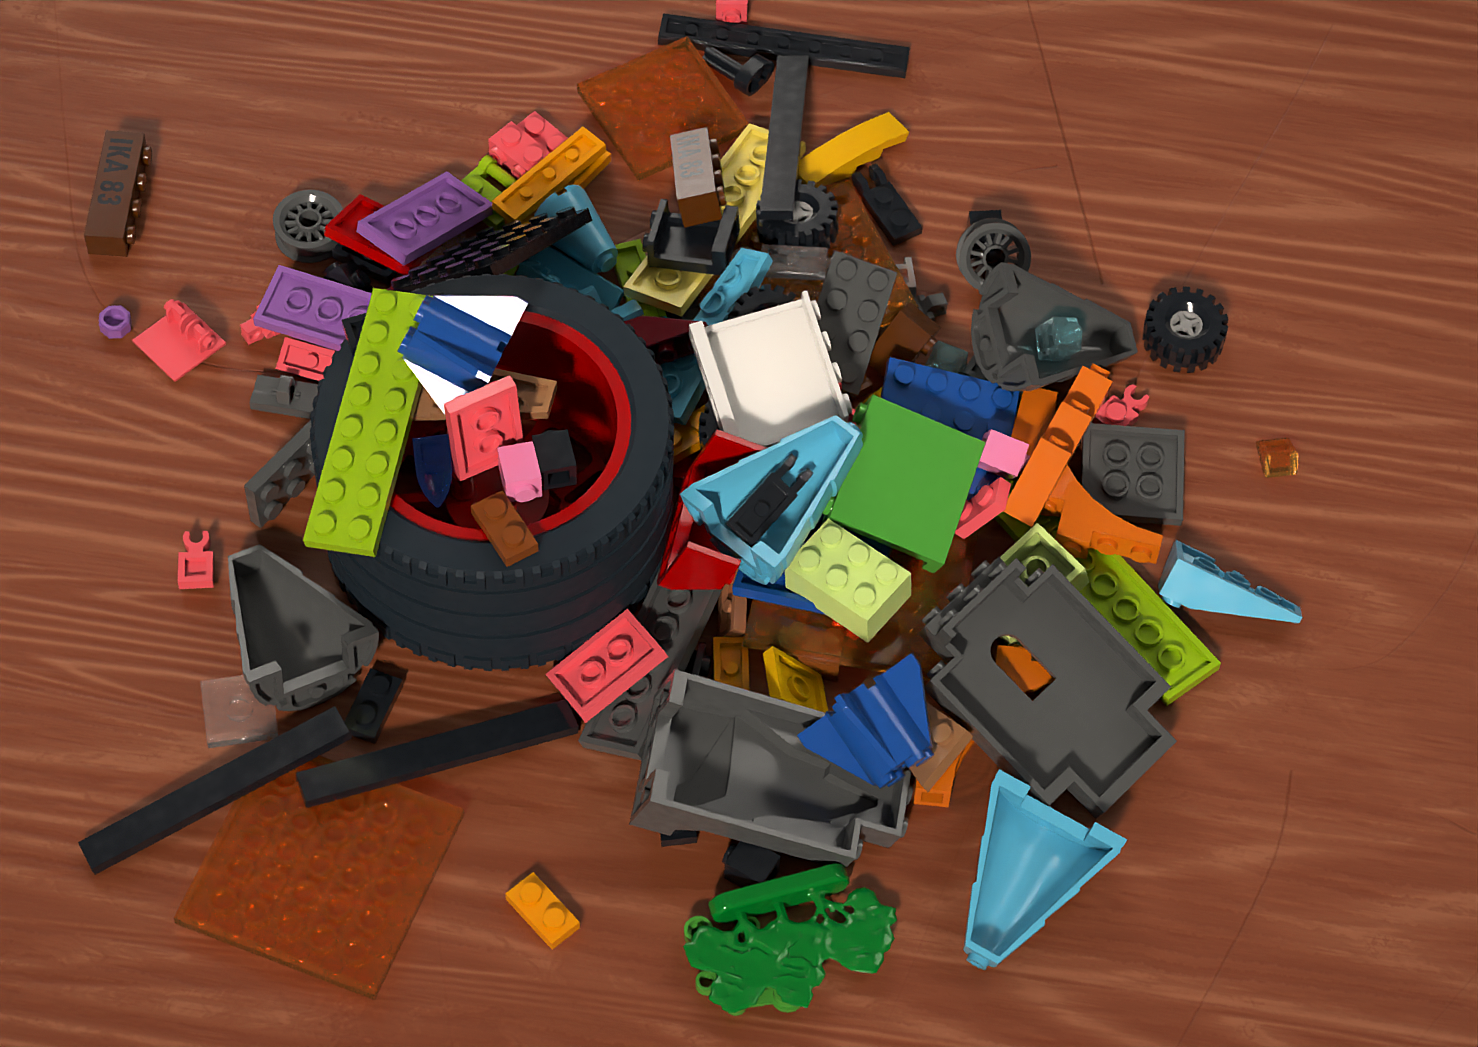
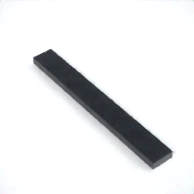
M664 13L658 35V45L702 51L707 47H714L724 54L745 57L761 54L767 59L777 61V56L809 55V65L898 78H905L910 50V47Z
M809 55L777 56L760 205V220L794 219Z
M564 699L296 772V781L305 806L309 808L578 734L579 726L568 701Z
M334 706L79 841L78 844L91 870L96 875L352 739V736Z

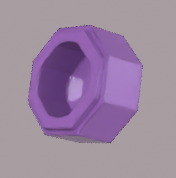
M108 306L99 313L100 331L109 339L123 338L131 331V315L123 306Z

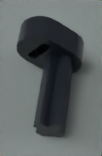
M707 47L704 50L705 54L701 57V62L734 81V87L747 96L755 94L769 80L774 69V63L761 54H755L744 65H741L714 47Z

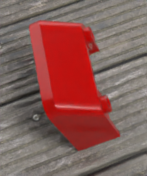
M716 429L686 472L680 493L689 488L691 484L738 463L739 460L760 452L767 447ZM679 493L669 538L658 574L657 585L669 590H721L725 584L730 585L741 560L721 553L711 543L710 539L712 536L707 533L704 523L701 526L696 524Z

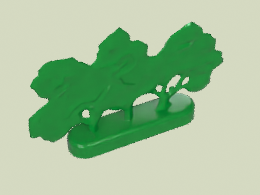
M830 864L717 895L708 904L713 920L724 924L738 921L732 931H721L709 925L699 926L693 934L692 942L685 943L683 947L691 967L716 973L717 977L711 984L709 1000L714 1004L721 1005L722 1010L728 1013H736L756 1005L758 998L766 987L775 989L782 1002L796 1007L808 1008L813 998V987L819 986L826 975L822 967V963L825 960L831 958L851 971L870 974L877 973L884 961V953L891 948V944L895 939L890 926L897 920L895 915L896 908L881 904L875 892L866 887L856 888L848 895L844 903L826 899L825 897L843 891L850 882L844 865ZM813 901L817 907L814 915L804 922H793L788 918L785 910L787 907ZM852 906L854 913L851 914L845 911L844 907ZM829 908L830 913L838 910L846 917V921L838 923L832 920L825 909ZM775 910L777 913L775 920L760 929L747 919L748 916H757ZM822 914L825 920L819 924L816 922L817 916ZM744 931L746 941L741 943L738 940V934Z

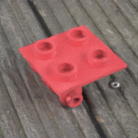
M170 299L164 305L166 316L134 338L132 342L176 382L225 346L226 342L184 302Z

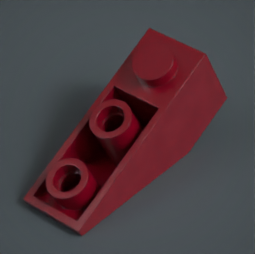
M643 315L624 321L625 324H630L635 329L637 337H642L645 340L646 348L651 349L655 355L656 364L672 362L675 359L694 353L689 338V324L699 321ZM703 322L704 327L708 326L706 322Z

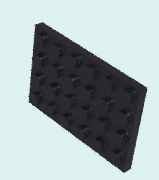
M574 206L557 211L556 216L548 217V214L544 213L530 218L529 223L522 224L521 220H516L503 225L501 230L495 231L494 227L482 229L476 232V236L460 241V245L444 250L443 255L426 260V265L415 267L408 271L409 274L391 280L392 286L386 290L411 293L415 289L427 287V285L432 283L444 282L451 278L457 279L469 275L503 274L593 221L588 208L576 211Z

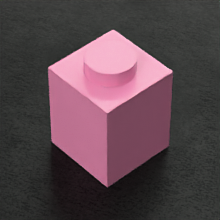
M992 429L984 433L982 441L986 443L977 467L1008 480L1017 477L1018 474H1022L1030 459V455L1026 454L1029 444Z
M533 441L498 447L499 471L504 492L510 502H527L536 497H541L542 477Z

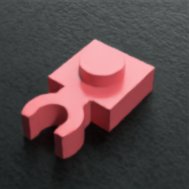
M1134 384L1129 385L1124 391L1123 399L1120 400L1115 395L1111 396L1102 405L1092 423L1132 426L1138 421L1139 414L1137 412L1146 408L1149 396L1146 394L1140 400L1133 399L1131 396L1135 393L1136 386Z
M185 531L183 542L187 552H178L179 589L214 588L213 551H208L211 545L208 531H203V539L198 543L191 542L190 532Z

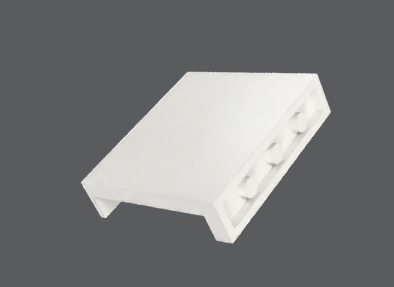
M807 291L802 292L800 300L704 327L703 321L689 324V338L719 430L769 448L780 443L782 438L835 415L848 423L849 414L852 413L851 402L847 393H841L838 384L842 382L840 369L837 362L831 363L828 355V351H831L830 340L826 331H820L817 322L821 320L820 310L816 300L810 301Z

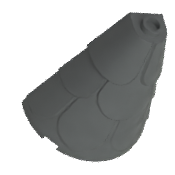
M1004 262L998 264L987 276L979 290V293L983 296L979 309H973L971 323L973 351L984 376L991 383H997L1003 390L1032 391L1054 382H1063L1076 377L1082 366L1090 368L1092 363L1104 369L1138 353L1129 321L1088 299L1083 300L1054 283L1050 284L1014 264Z
M260 544L228 556L231 606L236 618V633L241 650L243 676L254 697L264 706L268 704L274 705L279 711H297L320 705L350 687L357 680L354 676L362 665L369 666L376 652L379 631L373 626V623L336 599L334 594L303 576L301 570Z

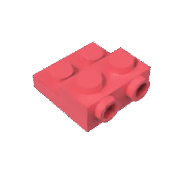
M534 111L517 125L511 121L488 139V152L490 156L497 160V165H503L518 180L568 139V137Z

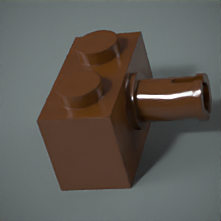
M910 302L899 311L876 341L868 364L884 377L887 361L890 357L916 363L915 361L921 353L926 356L937 344L938 340L934 336L941 327Z

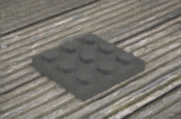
M1091 423L1082 438L1081 485L1093 499L1111 513L1127 522L1181 526L1183 522L1185 430Z

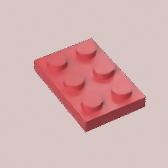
M510 375L498 381H492L484 387L465 395L457 396L453 400L444 403L454 472L460 482L497 466L498 447L524 443L517 386Z
M626 609L547 672L546 676L582 720L587 723L668 658V655L634 615Z

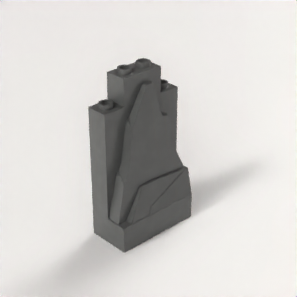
M675 669L654 694L629 825L669 836L675 830L706 831L824 865L842 864L846 868L850 863L859 858L863 841L889 848L899 838L904 837L908 827V818L904 817L905 809L913 794V785L909 784L911 771L904 769L903 771L906 776L890 787L886 785L879 789L877 785H871L804 747L797 735L822 718L825 712Z

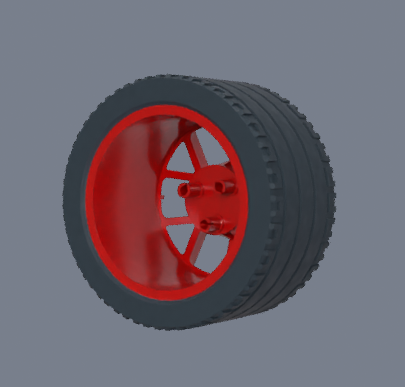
M482 274V276L469 275L463 276V278H451L444 282L432 283L427 285V287L415 289L411 293L433 295L444 292V295H516L526 300L528 304L503 351L496 369L557 381L558 388L549 418L532 419L536 421V425L523 439L524 443L532 441V435H538L548 430L568 429L569 436L575 439V443L579 446L582 445L591 453L592 462L577 474L576 485L560 487L555 492L552 489L543 490L541 497H536L527 502H511L537 541L539 551L506 567L471 514V505L497 492L504 491L499 466L497 465L461 482L454 472V467H452V477L448 482L421 447L422 442L437 432L440 435L445 433V428H447L446 420L412 421L402 462L407 457L434 491L399 495L393 491L376 557L327 550L333 573L338 578L342 591L346 592L348 601L357 607L360 615L368 618L374 627L379 628L385 638L395 640L396 645L399 647H407L413 651V654L417 656L424 655L430 661H441L447 663V666H462L464 669L469 670L478 668L484 669V671H492V669L509 671L512 668L528 669L529 666L538 665L539 667L546 665V662L563 660L565 656L574 652L626 609L634 614L637 611L639 602H644L648 590H650L660 569L673 520L674 412L672 409V398L668 392L667 380L663 377L661 366L656 364L655 355L652 350L646 348L645 340L642 337H637L635 329L630 324L624 323V318L619 314L612 313L605 304L596 302L595 298L589 295L585 296L576 289L564 287L563 284L551 283L541 278H528L523 275ZM347 339L340 344L341 349L333 354L331 365L326 366L323 372L324 379L319 380L317 386L318 394L314 397L312 403L310 444L317 488L355 356H352ZM448 513L453 525L434 519L426 514Z

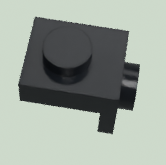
M338 261L334 262L322 272L325 276L324 279L369 293L373 291L370 278L353 261L342 264Z

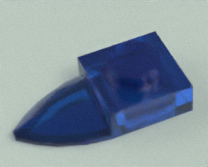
M444 434L412 438L419 485L427 499L435 507L439 508L448 495L452 482V472H454L449 436Z

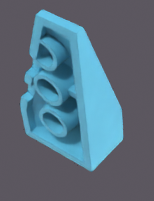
M1175 540L1158 583L1159 594L1162 595V599L1166 603L1177 608L1183 605L1195 610L1300 623L1303 617L1301 609L1297 605L1265 587L1257 586L1255 590L1250 587L1251 583L1239 572L1233 570L1232 572L1226 571L1225 573L1214 564L1216 559L1178 540Z

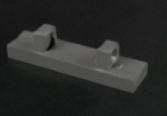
M257 375L250 399V408L310 419L311 411H313V399L318 394V384L294 381L292 376L280 375V378ZM290 393H294L292 402L290 399Z

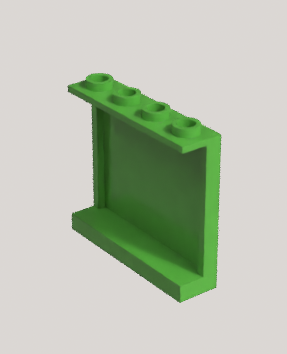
M872 395L864 404L859 403L852 419L853 422L857 423L856 426L863 434V447L837 495L831 497L822 513L824 517L821 526L829 518L843 528L924 561L922 569L935 573L945 564L986 442L876 395Z

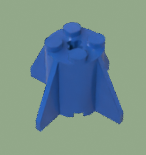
M426 295L413 319L419 323L417 329L412 326L409 328L397 352L403 354L404 361L445 414L444 403L453 400L457 396L465 395L484 387L490 381L528 302L516 295H434L433 298Z
M913 653L906 656L883 674L874 677L873 679L876 684L869 689L863 683L850 693H843L834 697L836 703L831 706L834 711H826L822 718L797 735L804 747L871 785H877L879 789L886 785L890 787L906 776L903 771L905 768H911L914 765L918 767L931 759L934 753L931 750L933 746L922 668Z

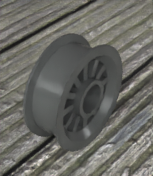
M302 190L284 198L278 204L273 214V226L278 248L288 258L302 263H317L333 256L332 250L338 242L324 236L325 226L343 210L341 204L330 194L319 190Z
M987 218L975 222L964 231L957 244L956 260L959 270L965 279L974 288L980 290L987 276L1001 262L1014 263V265L1028 272L1031 264V250L1024 235L1013 224L1003 219ZM991 233H995L993 241L990 236ZM1002 234L1006 235V237L1001 241ZM983 236H985L986 239L985 243H982L979 240ZM1013 241L1015 245L1008 247V245ZM975 243L980 246V249L973 248ZM991 249H1000L1001 257L998 261L994 263L986 262V255ZM1013 253H1016V257L1009 256V255H1010V254H1013ZM970 255L979 256V257L970 259ZM979 265L975 270H973V266ZM986 270L985 277H982L981 275Z

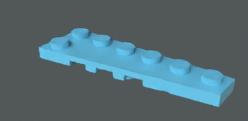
M740 248L726 270L716 281L713 289L707 293L699 304L701 310L692 321H703L708 326L723 322L724 317L728 314V309L740 296L755 286L759 289L773 262L769 253ZM695 353L660 365L663 370V377L666 378L668 383V392L672 398L674 423L681 425L687 424L706 388Z

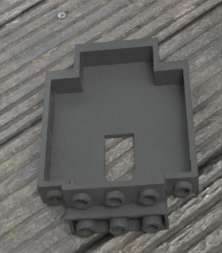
M1000 557L992 564L985 560L970 574L974 580L967 587L960 583L946 597L950 603L943 610L936 606L921 620L925 627L919 632V635L946 662L945 664L941 660L926 674L931 680L924 686V690L957 724L965 728L973 736L972 740L1003 772L1031 786L1027 795L1049 806L1067 789L1096 819L1109 809L1177 742L1147 711L1171 686L1053 564L1045 572L1038 568L1023 582L1019 576L1026 567L1017 558L1009 566ZM1009 636L1019 641L1055 679L1033 701L994 662L991 656V645L998 637Z

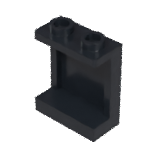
M661 199L658 209L653 210L651 213L650 233H645L643 238L642 250L647 253L648 266L721 276L731 261L739 235V207L726 205L721 220L684 228L681 214L671 213L668 207V199Z

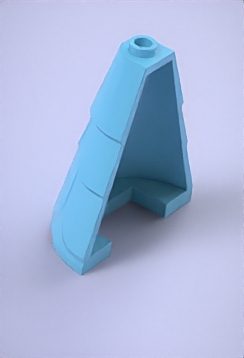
M835 415L782 438L780 443L743 458L738 463L691 484L689 488L680 493L681 498L696 524L701 526L704 523L707 533L712 536L710 539L711 543L721 553L741 560L738 568L740 571L761 584L767 585L769 582L774 584L781 577L785 569L790 566L811 529L815 528L830 498L837 495L863 447V434L854 423H846ZM792 453L797 457L795 465L781 477L785 484L790 487L796 480V477L806 468H809L814 474L796 493L798 496L761 538L750 547L724 523L770 472L774 473L777 467Z
M1000 769L991 784L985 830L980 843L976 882L971 886L963 948L964 952L968 954L966 960L982 970H986L987 966L996 967L1044 927L1046 924L1045 920L1080 891V887L1115 858L1127 841L1124 837L1096 822L1089 829L1027 795L1031 786Z

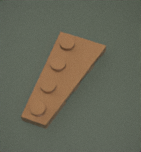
M495 368L488 383L498 381L509 375L517 386L521 419L549 418L558 388L557 381ZM422 385L413 421L446 420L443 411Z
M875 666L862 684L864 683L869 689L876 684L873 678L884 672ZM926 702L933 746L931 750L934 756L918 767L914 765L909 769L922 787L929 792L973 736L965 728Z

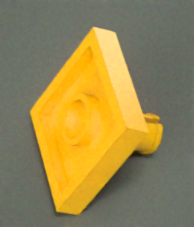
M774 646L763 653L770 697L825 713L828 711L821 674Z

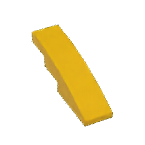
M890 112L865 121L841 133L800 159L798 179H802V184L806 185L809 180L814 181L815 187L818 188L821 184L826 186L851 177V174L855 173L857 166L879 159L883 149L905 142L909 131Z

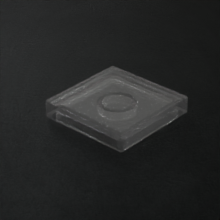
M243 675L200 681L208 749L271 740L279 736L275 706L270 704L264 706L250 691Z

